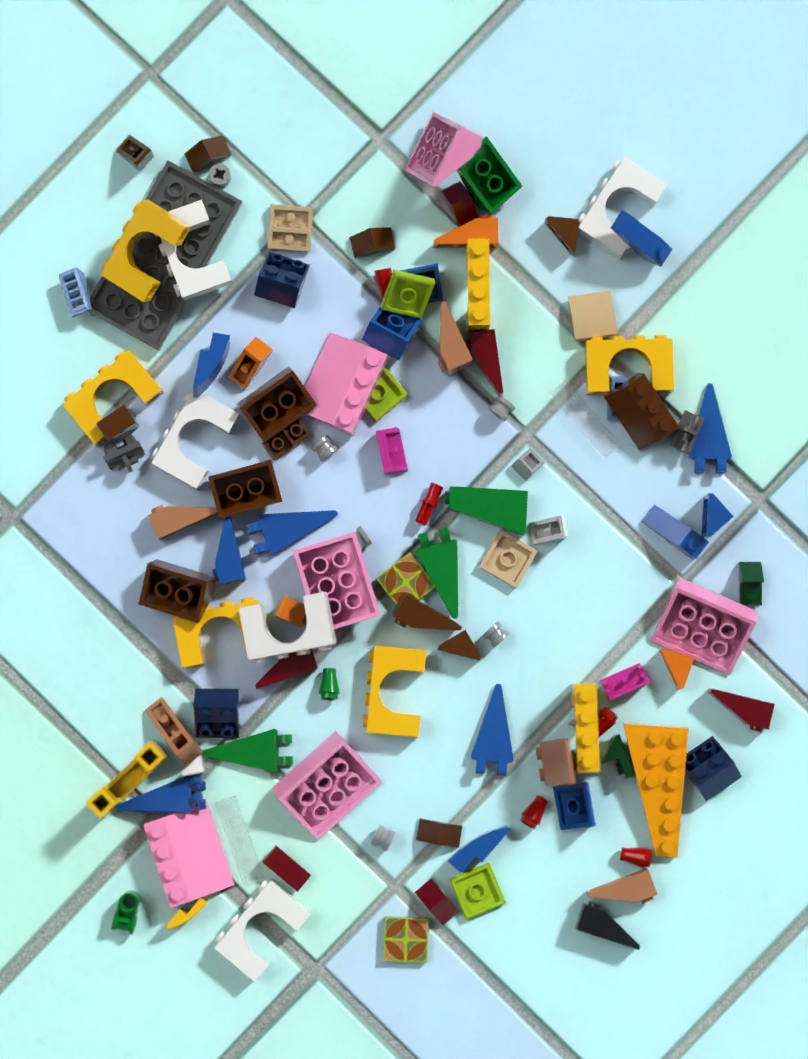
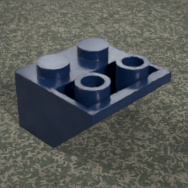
M269 252L258 275L254 296L295 308L310 265L300 260L290 259L281 254Z
M195 689L194 721L196 738H239V689Z
M713 736L686 754L685 773L706 801L742 777L735 762Z

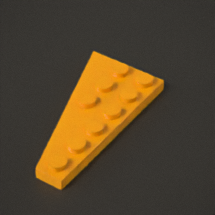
M623 723L654 853L656 856L678 857L689 729L688 727Z

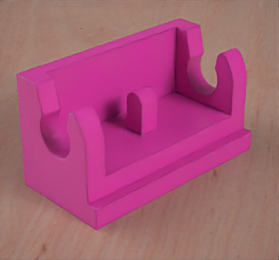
M394 427L376 431L384 474L407 471L400 429Z
M640 663L600 680L608 700H612L650 683Z

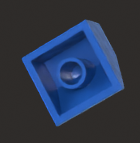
M379 307L370 320L361 340L385 352L390 357L400 360L422 320L412 316L381 310V307Z

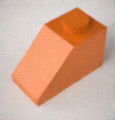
M255 337L242 351L228 378L245 390L264 366L273 349Z
M284 595L276 616L299 627L302 624H307L304 604Z

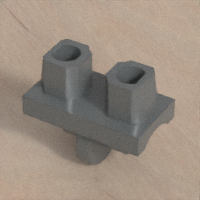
M684 410L678 424L679 428L676 429L669 446L690 454L705 418Z
M133 435L124 437L123 443L125 447L118 450L114 443L104 446L105 456L103 458L110 470L117 467L120 471L127 467L129 473L133 472L132 465L139 462L137 458L146 455L140 442Z

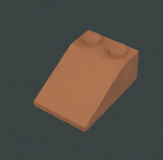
M444 301L441 303L440 345L437 362L442 373L447 372L448 376L471 366L473 359Z
M560 738L538 742L539 747H535L537 760L542 761V768L539 769L541 782L545 781L546 786L576 783L569 739Z

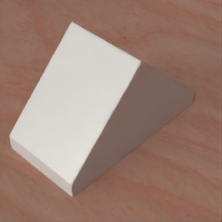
M564 515L529 523L533 544L563 539L568 536Z

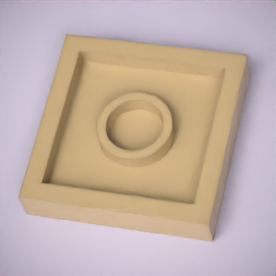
M500 529L479 567L517 588L538 550Z

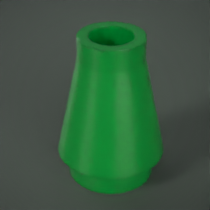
M335 668L323 669L318 693L321 695V700H338L340 691Z

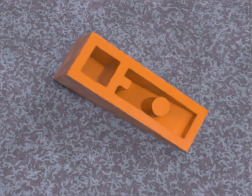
M481 215V218H476L434 239L433 248H466L467 239H489V248H497L498 218H493V215Z

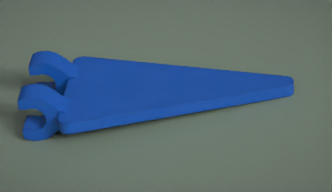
M708 383L699 416L705 419L689 454V458L695 460L694 473L705 472V460H716V474H725L727 470L726 460L731 459L732 455L714 387L711 383Z
M336 510L260 514L258 516L259 521L247 524L249 534L262 530L266 541L253 545L255 554L269 551L270 555H275L336 517L338 512Z
M501 684L495 685L471 754V758L477 760L476 774H485V762L494 761L498 762L497 775L506 776L507 763H512L514 760Z
M195 775L192 778L184 776L119 804L116 809L118 812L190 814L192 809H206V799H203V794L196 793L192 795V791H205L206 782L202 781V775Z

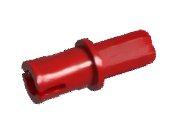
M435 483L430 484L424 500H421L422 506L415 522L423 526L427 525L433 509L437 508L436 504L443 490L442 486Z

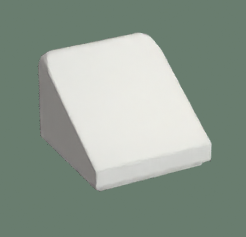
M202 755L181 772L183 777L205 771Z

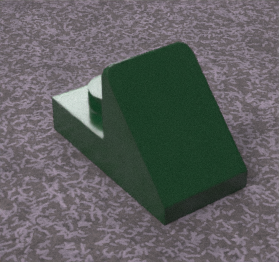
M739 562V603L742 605H762V583H764L761 562Z
M620 734L613 735L601 763L618 759L615 765L619 775L623 774L624 778L632 777L634 773Z

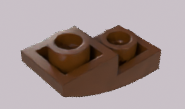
M298 418L261 444L274 461L311 434L300 418Z

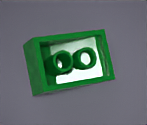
M485 136L481 140L482 144L479 151L457 169V172L468 193L481 211L492 214L523 186L488 137Z

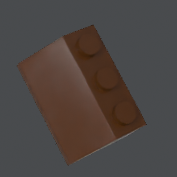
M289 366L237 403V406L263 442L269 440L317 405Z
M638 372L604 396V399L638 450L664 439L679 428L675 419L643 373Z
M271 459L208 477L219 519L282 502Z
M156 559L147 563L138 605L199 623L212 598L216 577Z

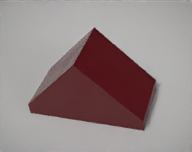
M460 181L441 190L459 227L479 218L470 194Z
M432 878L415 891L426 908L442 925L459 912Z

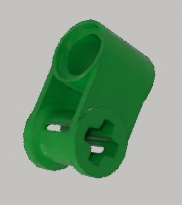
M129 890L120 897L111 930L120 929L128 931L129 934L133 935L141 901L140 895L137 892ZM127 896L133 897L135 905L132 907L127 906L124 898Z

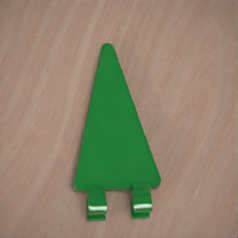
M448 527L438 530L441 543L434 545L429 544L427 532L418 534L417 537L421 548L416 550V554L451 617L457 619V540L450 539Z
M272 729L205 749L201 755L277 772L279 771V766L293 765V756L279 757L278 744L292 743V734L278 735L277 729Z

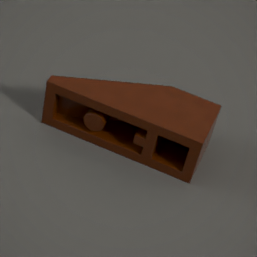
M405 592L391 614L396 618L394 622L404 628L408 625L412 628L457 631L462 629V626Z

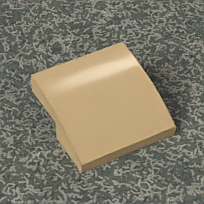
M271 204L268 248L310 251L314 207Z
M610 290L568 296L575 342L590 340V337L604 338L618 335Z

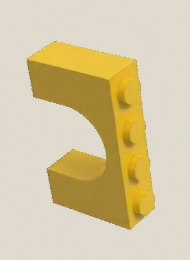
M141 200V202L139 201L134 206V215L131 220L125 223L122 229L124 232L122 237L114 243L111 257L105 260L101 276L142 302H148L153 298L161 282L143 272L136 265L133 258L135 241L143 233L151 232L173 246H180L191 226L152 201Z
M467 239V333L489 330L490 260L489 239Z
M656 335L654 339H646V336H633V339L624 340V336H613L611 340H603V337H590V340H586V395L609 393L610 361L615 355L624 351H633L645 358L650 369V383L657 393H672L674 391L673 338L667 339V335Z
M130 350L120 352L114 358L115 362L110 366L108 364L104 365L98 370L99 375L94 379H87L81 384L82 388L75 393L73 391L64 398L65 402L62 405L96 446L106 440L96 424L102 419L96 409V397L103 386L111 382L126 383L135 390L146 405H149L164 393Z
M253 597L241 599L240 604L233 605L232 601L219 603L220 607L211 609V605H208L199 623L172 616L182 668L205 664L201 646V633L209 621L218 617L230 618L238 624L242 632L247 656L239 608L258 605L259 601H254Z
M374 646V650H370L369 663H373L372 672L368 671L367 684H370L371 688L370 693H366L365 706H369L368 715L363 717V728H367V733L419 737L420 715L401 714L388 710L380 699L379 688L382 680L393 671L425 672L427 650Z
M596 683L571 684V706L574 707L576 745L575 749H573L574 771L600 772Z
M155 740L149 741L134 756V759L106 786L101 787L85 803L100 819L106 817L157 769L169 755Z

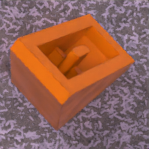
M666 648L659 650L677 690L683 689L694 659Z

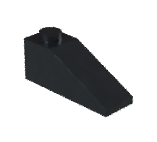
M589 901L588 904H582L575 926L576 930L637 950L640 949V945L604 909H601V904Z

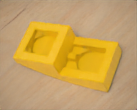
M201 897L189 912L180 908L166 927L171 929L190 920L209 901Z

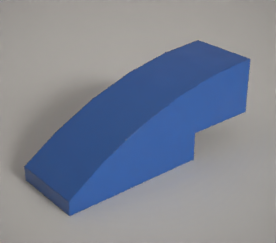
M213 332L209 351L200 350L193 384V397L198 398L206 391L221 371L230 348V335Z
M506 825L485 832L463 845L447 861L462 873L475 857L483 862L511 829Z

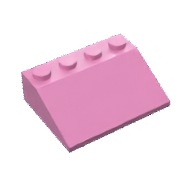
M433 112L404 170L429 185L436 187L479 151L483 137Z
M330 332L305 386L317 405L304 415L354 436L366 406L371 399V395L376 388V384L388 362V355L367 345Z
M356 532L293 550L306 595L322 592L328 593L334 630L380 616Z
M678 577L651 641L730 675L757 623L758 611Z
M335 731L272 788V791L278 800L319 840L375 790L382 781L341 735Z
M206 802V809H192L190 814H171L143 824L170 908L235 885L208 802Z

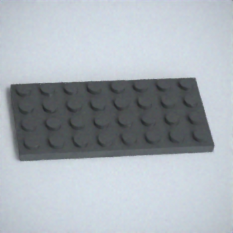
M168 160L145 199L152 201L167 212L202 200L211 224L188 232L182 245L177 246L176 249L178 260L183 265L195 269L208 266L243 203L238 198ZM145 232L134 243L133 258L136 265L143 272L161 282L151 301L142 302L102 276L90 296L92 311H89V313L160 351L188 300L184 301L182 296L177 297L173 286L177 284L174 276L170 277L166 264H169L168 257H163L159 248V244H162L161 238L159 236L156 237L154 233Z

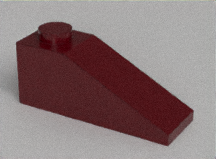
M495 329L469 332V338L465 339V344L468 350L471 351L472 359L497 395L502 396L503 386Z
M312 648L308 654L297 655V651L288 653L289 657L281 658L255 684L256 689L317 669L318 665Z
M712 688L708 689V693L744 724L750 725V730L762 732L763 729H769L775 704Z

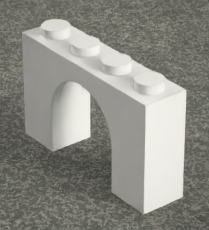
M626 157L621 162L617 160L611 169L614 174L610 180L606 178L599 188L602 190L599 197L594 195L588 205L591 209L587 215L584 213L581 215L578 224L579 234L618 259L621 258L628 245L611 229L613 224L607 218L605 211L607 200L618 192L626 191L636 194L655 206L668 185Z
M202 200L169 211V213L191 226L189 232L211 224ZM161 238L162 244H159L162 256L168 257L169 264H166L170 277L174 276L177 284L173 286L177 297L182 296L183 300L186 301L232 284L224 260L203 268H189L178 260L176 254L177 246H173Z
M189 391L183 400L185 405L182 411L178 410L172 419L175 422L171 430L167 429L161 439L164 442L160 448L157 447L154 450L151 459H153L152 464L157 468L199 490L209 471L187 459L182 454L179 441L183 430L194 422L203 421L231 434L240 418V414L204 393L195 398L193 397V391Z
M322 592L303 596L307 626L304 634L292 643L280 642L271 635L267 625L264 604L239 608L248 660L254 659L255 663L268 661L267 657L273 655L276 656V659L289 657L288 653L297 651V655L310 653L311 648L318 647L319 651L332 649L331 645L337 643L328 593Z
M273 879L269 883L265 880L257 889L259 895L255 899L250 897L243 906L245 909L244 913L241 916L236 914L229 923L231 928L228 932L222 931L215 939V942L218 944L214 948L253 982L267 968L269 962L247 942L245 929L249 919L258 913L270 912L278 915L297 931L312 913Z

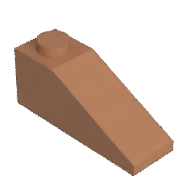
M163 505L153 508L151 510L152 513L148 517L158 539L162 540L213 517L218 512L216 508L174 506L164 508Z
M162 697L145 709L171 749L184 764H189L203 753L196 740Z
M647 868L585 891L588 897L631 902L641 901L642 904L654 900L653 896L657 895Z

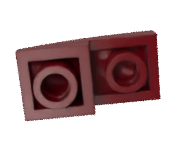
M276 845L262 861L263 864L297 892L311 877L310 873Z

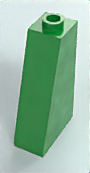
M450 486V490L445 491V504H449V510L519 535L526 534L528 491Z

